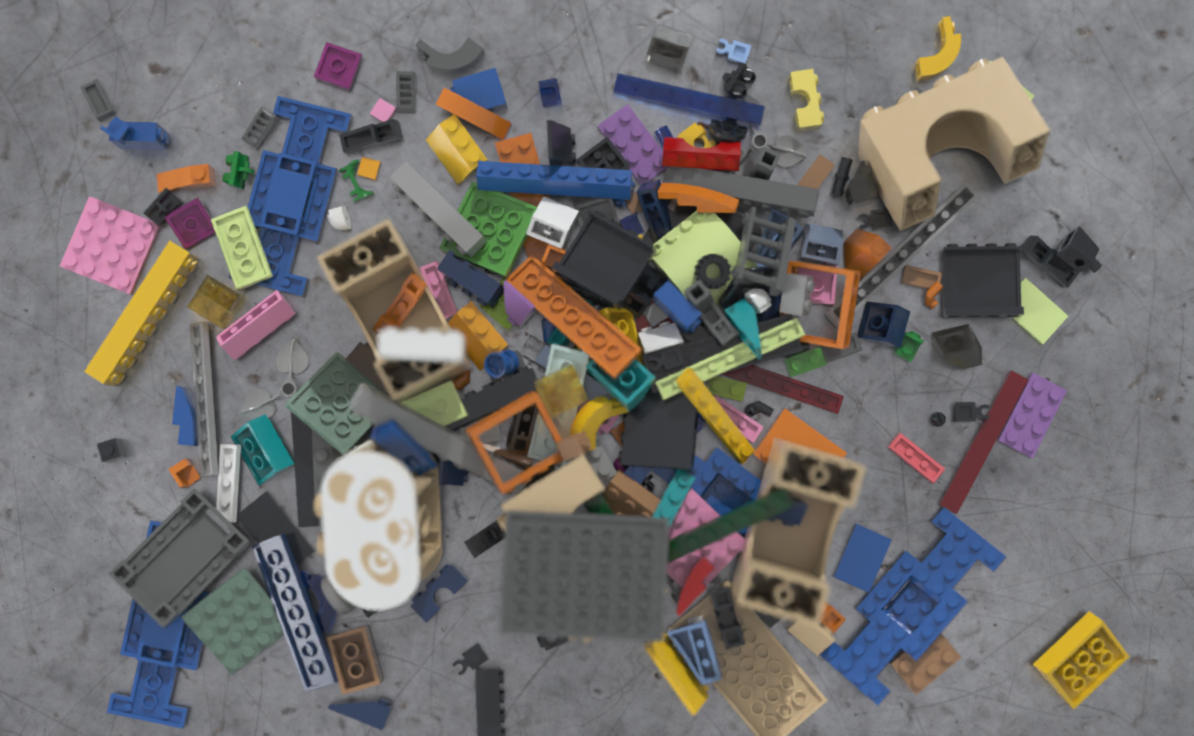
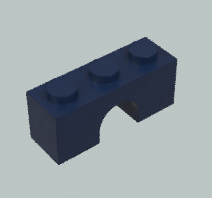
M446 564L439 571L441 575L436 580L432 578L425 585L426 591L423 594L418 592L411 599L414 603L410 607L426 623L442 608L435 598L438 589L447 588L455 595L469 581L454 564L450 566Z

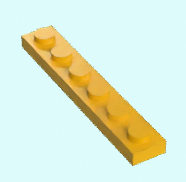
M686 368L675 382L738 463L744 464L754 452V448L693 369Z

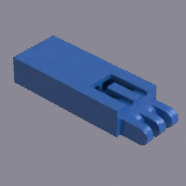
M394 419L373 428L372 439L394 459L399 461L409 473L415 471L418 475H422L424 471L428 472L437 467L430 454Z

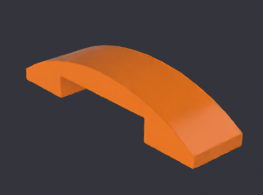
M445 87L435 104L502 140L511 125V122Z
M412 272L402 285V290L385 314L381 315L372 329L378 335L379 331H385V328L398 329L422 297L427 284Z

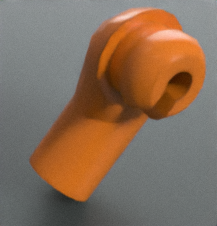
M936 281L926 292L924 303L931 309H934L938 304V301L934 298L943 289L939 282Z
M471 370L452 380L457 391L462 390L469 384Z

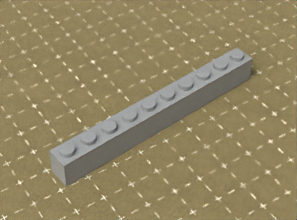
M967 182L960 186L936 209L935 216L924 220L859 281L855 312L980 196ZM843 297L824 314L836 328L839 327Z
M361 383L349 402L354 414L359 417L366 416L370 418L369 421L376 426L394 419L427 452L433 451L437 453V456L444 461L449 459L459 469L463 470L466 468L470 470L473 476L477 478L481 476L486 479L487 483L494 486L469 439ZM484 448L503 483L526 470ZM519 483L508 494H520L526 483Z

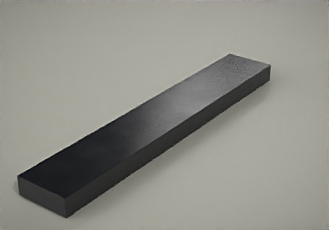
M291 412L298 526H319V518L316 516L314 508L312 429Z

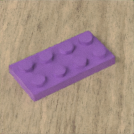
M628 104L597 126L602 135L610 139L628 162L632 175L640 186L642 183L650 182L666 170L667 166H662L663 150Z
M1031 373L997 441L1029 458H1034L1067 390L1035 373Z

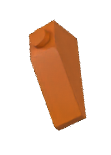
M209 164L186 166L156 174L158 193H161L165 187L171 192L216 187L214 168Z

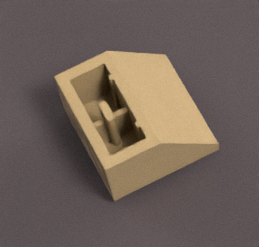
M792 620L785 628L817 656L835 641L832 637L833 632L823 624L817 627Z

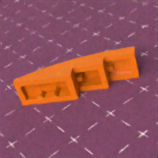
M661 183L657 192L658 199H677L678 206H697L698 213H736L739 205L738 199L721 192L686 184Z

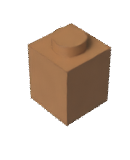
M585 431L567 436L556 443L564 461L581 456L592 449Z

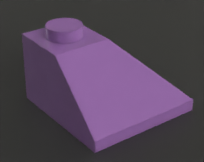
M505 280L503 285L505 312L509 316L507 320L514 327L516 325L522 327L536 312L535 306Z

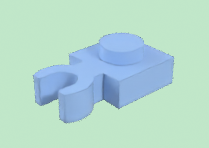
M725 39L719 40V43L723 44L725 48H717V54H729L727 60L739 64L741 62L746 63L751 45L733 40L731 45Z

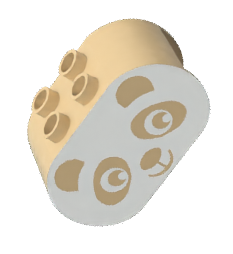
M372 438L332 465L325 475L321 493L316 495L314 504L316 516L323 517L324 532H320L318 536L317 551L320 556H325L326 572L329 580L343 598L356 606L372 610H382L398 606L414 593L419 581L427 578L437 568L442 557L438 466L428 472L424 471L422 475H418L415 471L409 473L399 461L388 454ZM430 452V457L436 462L434 456Z

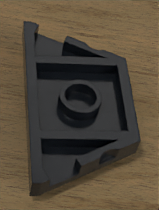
M771 267L744 268L746 271L767 277L773 276L774 271ZM745 278L737 285H734L732 279L718 302L725 312V309L745 299L744 295L749 290L762 289L766 291L769 287L766 284Z

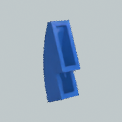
M176 386L172 425H180L178 444L198 446L196 413L186 388Z

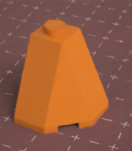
M856 229L843 242L844 269L861 271V280L882 260L892 247L879 235Z

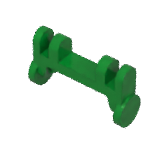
M358 159L339 169L340 173L347 171V173L342 175L343 180L350 178L355 190L351 191L350 195L351 197L358 195V197L353 199L354 203L375 194L374 191L362 189L355 178V170L360 163Z

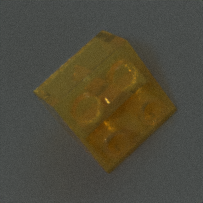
M207 274L187 305V308L218 327L225 329L235 314L240 294Z
M573 364L534 381L550 418L589 400Z

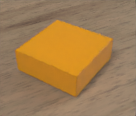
M362 157L357 175L377 180L381 162Z

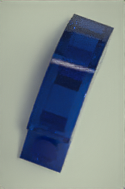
M305 570L299 571L304 586L311 589L318 598L319 610L316 619L320 630L330 634L338 621L339 612L332 607L323 592L321 580L325 576L317 573L313 579L311 578V573Z

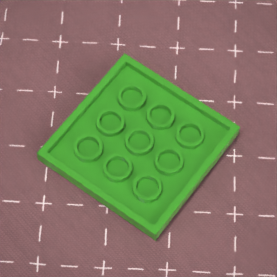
M472 181L458 212L487 242L472 257L467 253L463 256L455 248L458 244L455 241L450 243L445 237L439 249L445 253L451 250L458 258L507 278L528 236L526 233L537 207L498 191L478 190L477 183Z

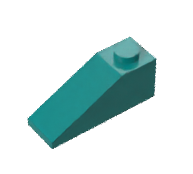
M742 299L725 309V317L737 330L741 340L760 360L762 353L756 320L757 312L751 303L749 304L745 299Z

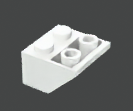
M544 196L532 216L526 234L562 249L567 245L579 210Z

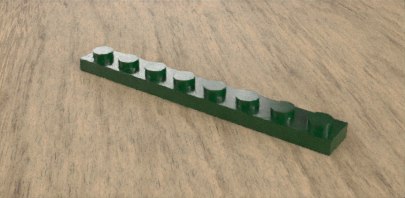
M782 487L669 539L667 564L794 507L792 497L786 487Z

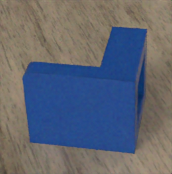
M114 117L107 128L104 126L100 127L102 131L122 145H125L135 131L134 128L118 117Z

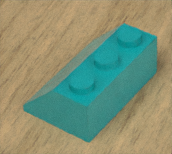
M636 359L616 379L611 377L593 360L586 365L588 373L629 412L644 398L656 379Z
M266 414L248 421L230 436L235 445H241L240 454L258 486L283 473L294 464L291 455L287 452L281 438L276 433L272 422Z

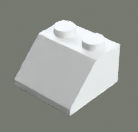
M670 321L659 324V327L652 329V327L643 328L641 333H638L643 355L683 344L676 323L671 324Z

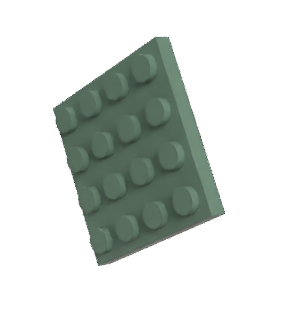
M336 352L285 403V407L345 456L374 425L369 421L370 418L366 416L359 417L354 414L349 404L361 383L390 398L392 397Z
M245 567L181 616L231 675L284 635L270 596Z

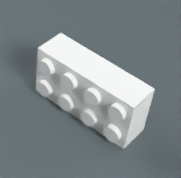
M385 328V331H379L378 356L383 360L465 363L466 338L460 331H447V334H441L439 330H427L426 333H421L418 329H406V332H400L397 328Z

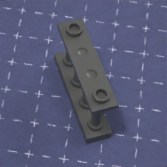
M752 207L748 212L744 213L742 218L744 227L737 263L733 267L731 274L734 277L733 284L737 285L743 278L768 285L770 288L769 295L777 297L784 289L796 219L788 218L784 223H774L755 217L756 207ZM753 224L777 231L780 234L779 240L776 242L752 235ZM749 242L775 249V252H777L776 258L773 260L749 253ZM746 260L771 267L774 270L773 276L767 277L744 270Z

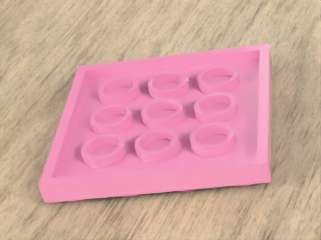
M89 196L60 267L132 295L161 224L158 226L151 220Z
M691 488L669 527L668 540L720 515ZM736 532L668 563L667 574L682 587L688 572L703 554L715 567L703 580L707 586L742 550L744 538Z

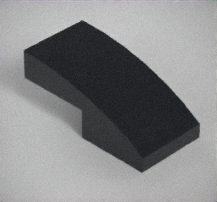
M498 520L466 540L464 544L473 558H476L503 540L505 532Z

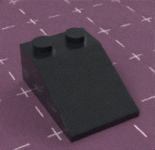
M547 120L549 164L573 167V164H576V152H572V145H575V134H571L570 127Z

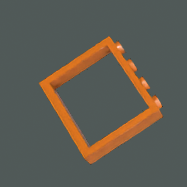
M788 261L786 274H799V268L846 275L837 340L807 334L799 338L801 342L839 349L849 348L861 271L800 261ZM781 313L780 317H781V316H784V315H788V314H787V313Z
M534 391L527 393L465 429L494 486L502 494L512 492L519 483L529 482L532 479L531 476L536 473H544L549 469L548 466L553 463L558 464L564 461L560 451H557L503 483L478 438V435L534 403L555 444L562 440L538 393Z

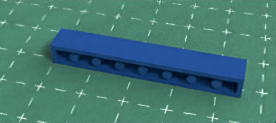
M492 161L478 162L476 174L478 190L631 200L632 170Z

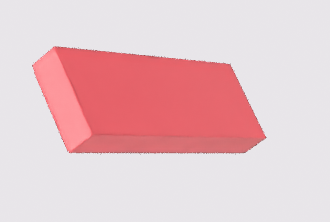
M898 433L887 447L932 484L936 482L945 470L944 467L901 433Z

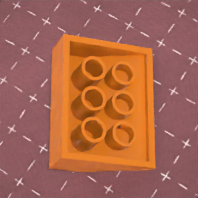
M784 408L751 455L766 465L774 437L844 458L847 452Z

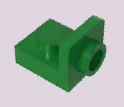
M906 332L901 348H896L893 354L908 362H912L924 340L920 339L921 336L916 332Z

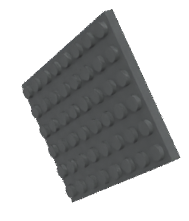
M506 510L500 633L663 642L669 518Z

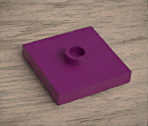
M326 42L313 77L350 91L363 55Z
M198 197L164 216L184 249L215 233L211 222L212 218Z

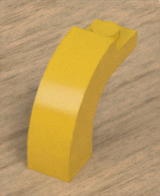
M951 16L943 17L939 22L942 39L941 51L933 56L918 58L915 62L918 81L929 80L941 75L956 59L961 47V33L953 34L955 33V24L951 22Z
M603 395L596 397L585 404L577 413L571 425L569 436L585 431L586 436L590 440L591 450H595L596 433L602 422L612 416L628 413L629 411L615 398L608 400Z

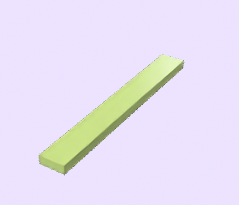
M798 318L759 335L762 355L805 336ZM742 342L687 368H692L700 380L704 382L757 357ZM685 369L655 382L663 400L683 392L675 381Z

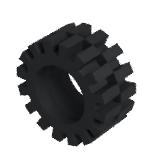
M704 255L697 261L698 264L695 265L696 272H694V275L697 277L696 280H700L706 288L719 289L730 280L729 276L732 274V271H730L731 265L728 264V260L723 258L724 256ZM710 264H716L720 269V274L715 279H710L706 275V268Z

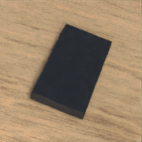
M268 491L264 492L237 514V518L257 543L285 533L296 565H299L315 552Z

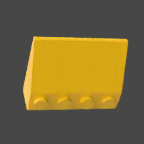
M1089 611L1033 665L1069 706L1075 709L1130 656L1105 622Z
M664 633L663 642L647 641L644 643L645 650L690 713L695 715L709 697L707 685H702L698 681L690 666L684 661L685 658L682 653L673 646L672 643L674 642L667 633Z

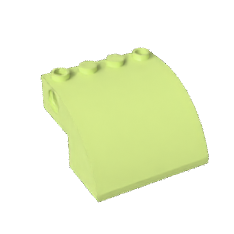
M695 211L654 244L657 252L651 262L686 298L684 290L697 281V277L694 275V272H696L695 265L698 264L697 261L702 256L708 254L724 256L723 258L728 260V264L731 265L730 271H732L737 263L741 242L715 213H698ZM746 260L745 268L758 267L755 262ZM710 264L706 268L708 278L715 279L719 276L720 269L716 264ZM731 274L729 276L730 280L726 282L725 286L719 289H708L717 307L720 305L718 300L734 278Z

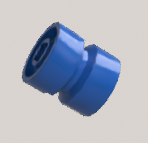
M512 350L491 353L484 361L486 373L493 378L515 373L519 367L518 356Z

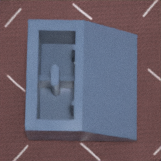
M805 223L798 260L837 267L840 262L843 246V230Z

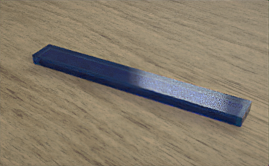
M617 73L613 90L614 93L760 126L765 106L620 73Z

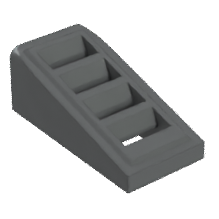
M413 71L396 72L397 112H416V73ZM401 79H411V81H401ZM401 87H411V89H401ZM401 94L411 95V97H401ZM401 102H411L412 105H401Z
M261 106L241 139L258 150L279 119ZM266 116L267 118H269V122L265 121L263 117ZM259 122L264 124L266 127L264 129L258 125ZM256 128L262 132L261 135L254 132V129ZM253 135L258 140L255 142L254 140L249 138V136Z

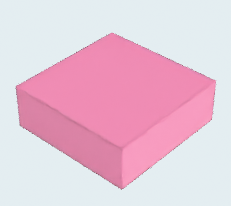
M379 98L370 115L384 122L391 119L396 108Z

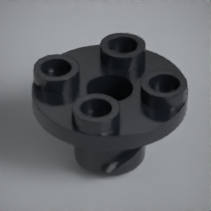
M728 117L726 120L712 119L709 131L717 136L715 143L718 145L721 141L736 142L735 140L745 139L748 128L738 124L736 119Z

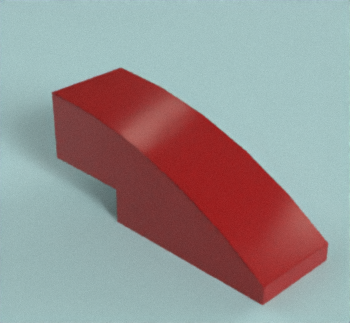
M703 554L694 563L682 584L676 606V614L678 616L707 588L703 580L715 567Z

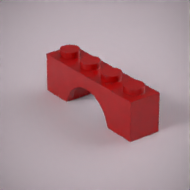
M664 137L662 166L739 171L741 142L721 141L717 146L711 148H698L688 144L684 138Z

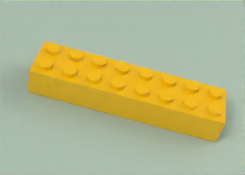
M169 240L84 372L105 385L114 387L119 385L125 377L124 373L127 368H131L134 364V358L137 353L144 349L148 336L155 332L157 322L166 315V308L175 301L177 291L186 284L188 274L196 269L199 258Z

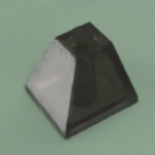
M969 324L932 332L936 344L947 361L962 369L982 365V346Z

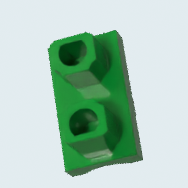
M234 151L232 155H227L225 163L231 167L230 173L225 172L223 174L222 181L237 189H244V183L247 181L248 175H254V170L249 168V156L241 154L239 151Z

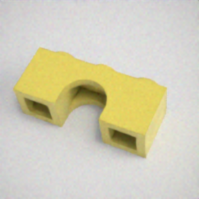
M813 69L790 72L788 78L791 95H803L808 102L806 107L796 109L794 113L797 132L819 129L822 122H824V113L819 108L821 95L817 93L816 86H818L817 74H814Z

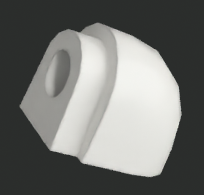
M346 206L328 210L329 215H327L331 226L338 230L351 229V221Z
M752 289L744 295L746 301L755 307L756 314L763 312L772 305L770 296L762 289Z

